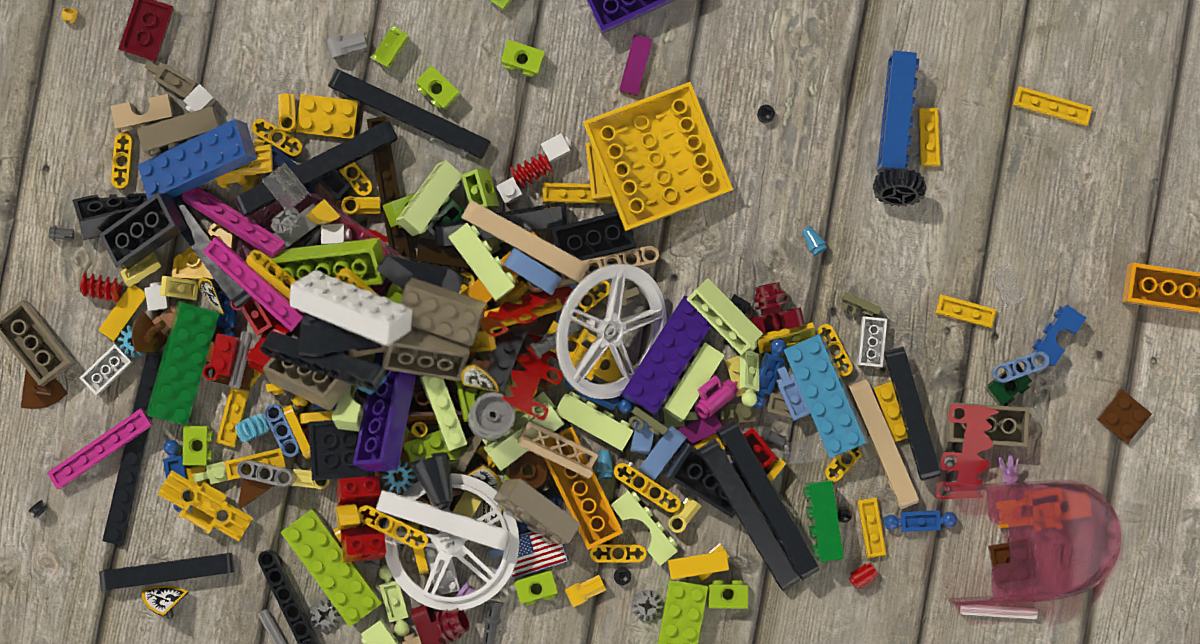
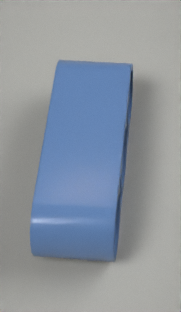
M515 248L504 263L505 266L551 295L562 280L561 277Z
M1034 352L995 366L992 369L991 376L996 382H1007L1044 369L1049 364V357L1044 352ZM1037 355L1043 359L1040 366H1037L1034 362ZM1018 362L1024 364V370L1021 373L1016 370ZM1000 368L1006 371L1004 379H1000L997 375Z
M277 404L267 406L264 414L282 453L287 457L297 456L301 449L282 410L283 407ZM274 407L279 410V416L275 419L270 416V410ZM281 425L287 427L288 431L285 436H281L278 432V428ZM290 442L296 446V450L292 454L287 451V445Z
M659 409L657 410L654 416H651L648 413L646 414L657 421ZM636 420L630 451L649 455L654 433L648 430L650 426L644 420L643 427L638 430L637 427L640 422Z
M670 426L639 470L655 481L675 456L684 441H686L687 437L675 427Z

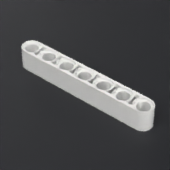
M385 490L381 491L376 507L379 511L500 550L505 549L510 533L507 529L445 509L440 510L439 507H434Z

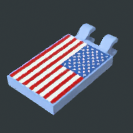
M532 531L519 535V553L511 577L516 578L568 561L563 544H549L542 539L543 536ZM489 550L491 559L501 555L503 558L504 550Z

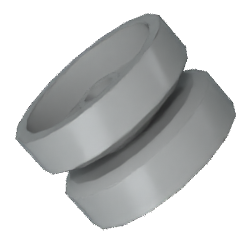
M484 394L477 399L469 411V427L481 439L488 441L499 439L506 434L514 423V407L500 397L504 396L502 394Z

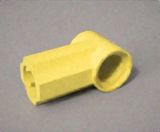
M293 469L296 474V481L292 486L325 489L332 484V479L326 480V484L323 486L318 483V480L312 481L311 470Z
M687 496L680 505V508L669 518L668 528L675 533L682 532L701 508V505L690 496ZM676 518L682 522L681 528L677 530L672 527V521Z

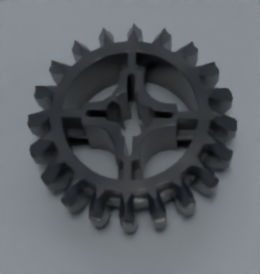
M892 167L891 170L885 169L884 172L881 171L879 175L875 176L873 190L875 198L880 202H884L885 205L891 204V206L897 205L898 207L904 205L907 207L909 204L919 203L924 198L926 185L921 173H916L915 170H908V168L895 169Z

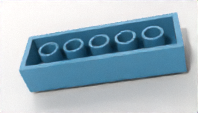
M818 334L784 349L829 458H834L869 443L824 336Z

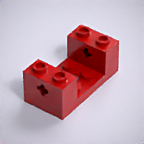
M367 476L339 479L336 484L337 505L355 504L357 510L366 505L376 508L377 500L380 496L379 477ZM369 509L362 511L363 519L372 518L374 520L371 523L375 525V520L379 514L376 513V516L369 514ZM366 524L355 528L340 529L343 562L383 559L387 553L385 533H381Z

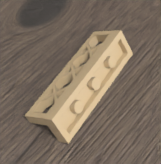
M529 420L518 439L520 446L590 479L593 473L591 468L598 457V453ZM530 427L538 430L540 437L530 439L526 437V434ZM553 437L556 439L557 445L547 447L543 439ZM570 445L573 447L574 453L566 456L562 453L561 447ZM587 453L592 457L588 465L580 462L578 456Z

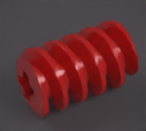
M538 153V160L532 156L531 163L524 160V167L518 163L517 170L510 167L518 187L521 184L525 188L526 181L533 184V177L539 181V174L547 177V170L551 174L554 173L546 154L543 156Z
M84 272L80 282V293L83 296L87 297L90 295L91 298L97 296L100 300L105 297L106 301L112 299L115 303L121 299L123 281L118 284V278H115L113 283H111L109 276L103 281L102 275H99L96 280L95 274L92 273L90 278H88L87 272Z

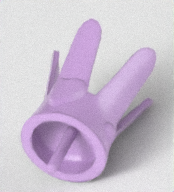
M1012 454L1008 455V468H1006L1003 459L999 457L1003 481L1007 483L1017 481L1019 475L1017 469L1019 458H1017L1016 465L1014 466Z

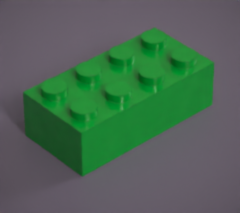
M828 479L805 483L806 487H803V495L809 504L806 507L807 518L811 519L812 526H809L810 538L814 539L815 544L811 546L813 557L817 558L820 562L844 559L833 482Z

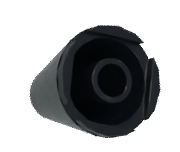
M447 452L431 454L432 457L427 459L424 456L411 464L414 474L433 506L439 507L440 510L450 507V503L453 502L450 457Z

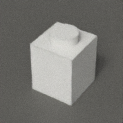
M199 84L183 101L187 104L185 108L191 113L210 107L216 99Z
M562 134L541 143V147L550 163L569 154V148L572 146L568 137H563Z
M513 177L496 186L505 205L523 196Z
M344 223L321 225L322 245L352 240V231Z
M161 282L151 283L150 287L145 288L147 308L150 312L170 308L169 297L160 296Z

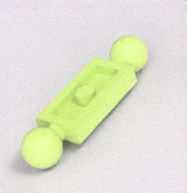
M757 340L742 355L740 354V389L745 390V393L742 395V403L747 407H752L756 404L757 396L754 392L759 391V354L754 352V349L757 347Z
M383 565L379 569V576L385 583L379 586L389 622L396 621L394 627L395 634L399 637H404L408 635L410 627L403 620L408 618L409 615L402 589L395 580H392L393 576L388 565Z

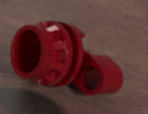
M780 282L755 287L754 302L759 304L755 306V310L762 309L763 315L748 319L763 334L769 331L805 325L801 307L783 311L782 304L788 303V299H783L786 293L781 288Z
M423 604L410 611L422 644L451 643L459 639L463 633L469 631L467 615L464 610H459V608L451 611L447 609L438 610L435 615L433 608Z

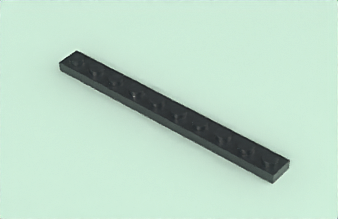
M153 352L146 354L133 413L141 408L145 412L147 411L163 356L161 354ZM150 428L125 444L102 539L103 542L123 545Z

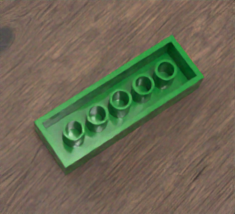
M178 300L146 411L148 416L187 426L219 317V312L216 310Z

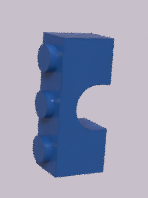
M1069 305L1058 307L1053 315L1055 319L1052 323L1049 322L1043 330L1045 334L1041 340L1038 338L1032 346L1034 349L1032 353L1044 352L1048 355V365L1050 367L1056 365L1065 351L1057 344L1056 336L1058 332L1066 330L1070 334H1076L1086 320L1085 316ZM1036 356L1037 358L1043 361L1041 356Z

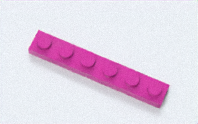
M200 187L182 194L184 202L271 258L275 257L285 248L286 242L247 217H243L242 214Z
M218 236L204 249L203 253L286 328L292 331L301 322L304 314L298 309L291 307L290 301L255 272Z
M141 408L47 474L56 489H61L153 426V423L145 410Z

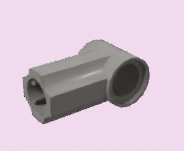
M363 31L344 37L335 36L327 39L332 59L348 56V53L368 48Z

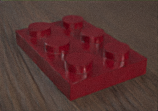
M134 0L118 49L157 62L175 7L156 0Z

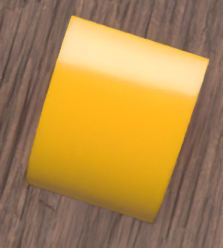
M324 199L306 217L315 224L327 225L338 219L340 215Z
M355 504L335 506L338 530L359 526L360 519Z

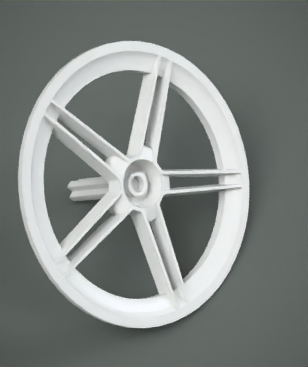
M628 264L608 265L594 271L582 280L567 300L557 329V356L567 381L580 393L596 399H610L620 396L667 323L663 295L657 283L649 274L638 267ZM612 278L606 315L603 320L575 309L582 297L592 287ZM625 278H627L642 289L648 300L650 310L620 319ZM573 313L581 315L585 322L573 317ZM650 315H651V317H648V318H646V319H643V320H641V321H638V322H636V323H633V324H631V325L626 326V323H629V322H632V321H635V320H638V319H641V318H644V317H647V316H650ZM571 320L585 326L584 328L597 332V338L576 368H574L568 351V330ZM651 323L650 336L645 351L637 364L632 367L622 341L623 334ZM609 346L623 377L605 384H596L585 380V376ZM617 347L619 348V351H620V353H621V356H622V358H623V361H624V363H625V366H624V364H623V362H622V359H621V357H620V355H619V353H618Z
M451 473L452 488H460L477 494L493 508L492 511L476 520L482 521L496 513L497 517L489 521L488 524L492 525L500 520L502 528L510 531L503 558L496 574L465 547V541L468 539L440 530L439 534H427L428 538H431V543H428L426 547L437 548L439 553L425 589H423L408 576L401 564L397 543H405L385 534L386 562L398 585L416 601L431 608L447 609L448 611L455 608L464 610L478 606L497 594L513 573L519 553V531L516 520L512 517L513 513L503 510V515L501 514L500 508L497 506L498 503L493 500L497 491L477 478ZM417 482L401 496L417 500L426 492L420 482ZM389 514L400 521L402 520L400 517ZM388 519L385 525V529L388 528L390 524ZM399 527L397 528L396 533L398 536L407 535V532H398ZM416 542V545L419 546V544H424V543H423V542ZM468 554L492 579L489 580L463 557ZM451 557H457L487 582L485 586L468 595L459 597L435 595ZM441 559L445 563L430 593L428 589Z

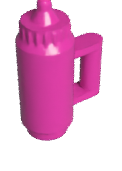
M713 376L698 389L701 400L695 406L696 413L703 419L711 417L734 398V395L738 392V382L726 380L721 383L717 376ZM715 386V388L706 395V392Z

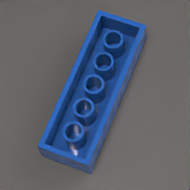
M893 50L888 58L877 171L891 170L892 167L895 169H905L909 165L910 156L906 154L908 147L911 146L912 137L909 136V130L913 127L914 117L911 116V111L914 109L916 98L913 97V92L917 88L918 78L914 77L916 70L919 69L920 62L915 52Z
M233 119L138 164L147 199H150L158 192L171 195L174 198L256 160L257 155L247 123Z

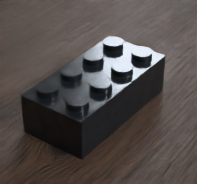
M158 192L99 235L115 267L130 269L184 231L187 226L171 195Z
M618 211L551 228L555 246L581 261L636 248L632 229L625 231Z
M519 323L506 326L508 328L507 332L494 337L496 349L479 351L475 354L472 364H476L477 361L483 362V360L491 362L487 372L497 381L500 393L464 385L463 389L482 396L487 393L503 395L529 327ZM503 328L493 330V333H499Z
M684 441L664 472V475L733 518L735 515L734 510L711 474L698 449ZM740 477L742 483L744 484L745 488L749 493L747 486L745 485L743 479Z

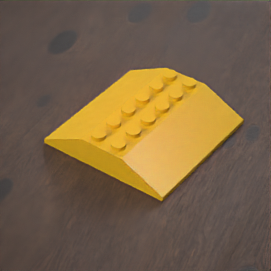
M691 82L583 121L584 128L625 231L660 220L733 190Z

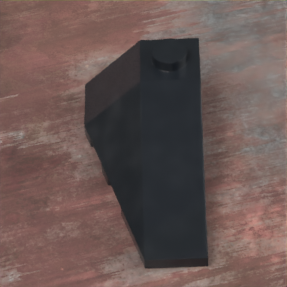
M146 193L128 194L126 197H117L116 194H110L109 198H99L98 195H90L73 199L83 240L100 237L99 234L147 201Z
M387 254L377 267L378 272L403 290H405L409 280L415 278L459 293L464 280V275L448 266L430 265L429 262L420 263L412 261L410 258Z
M304 313L300 329L299 355L322 357L325 356V353L337 352V354H343L345 350L355 349L356 351H363L382 347V343L309 313Z

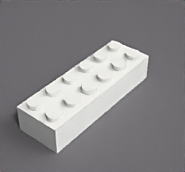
M313 271L291 284V307L384 345H390L411 331L412 309L389 301L385 297L374 295L370 291L359 289L352 284L339 281L337 278L324 275L320 271Z

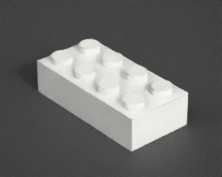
M862 317L857 365L883 367L887 319Z
M114 344L79 378L95 395H100L133 361L128 355L124 354V351L117 344Z
M427 547L425 548V553L431 573L439 551L437 548ZM451 557L435 593L436 595L460 590L453 557ZM441 559L432 579L433 586L445 563Z

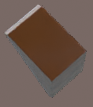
M243 478L238 506L240 508L245 507L275 485Z

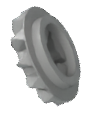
M287 207L285 210H281L279 214H276L271 224L274 232L283 233L294 227L300 216L299 211L295 207Z
M642 590L632 600L633 613L643 621L656 619L663 609L661 597L652 590ZM649 597L650 604L656 606V608H649L647 614H645V608L639 604L646 603Z
M320 600L310 610V621L315 628L321 631L332 630L340 622L341 615L330 600ZM331 609L328 614L330 620L324 619L320 622L319 620L322 616L320 611L326 612Z

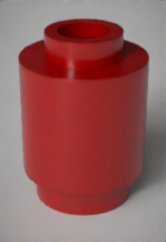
M870 562L852 571L849 581L854 588L858 587L861 590L875 581L879 574Z

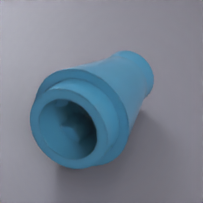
M812 226L802 231L809 252L814 256L827 249L826 242Z
M610 450L599 451L595 472L598 479L613 478L614 468Z

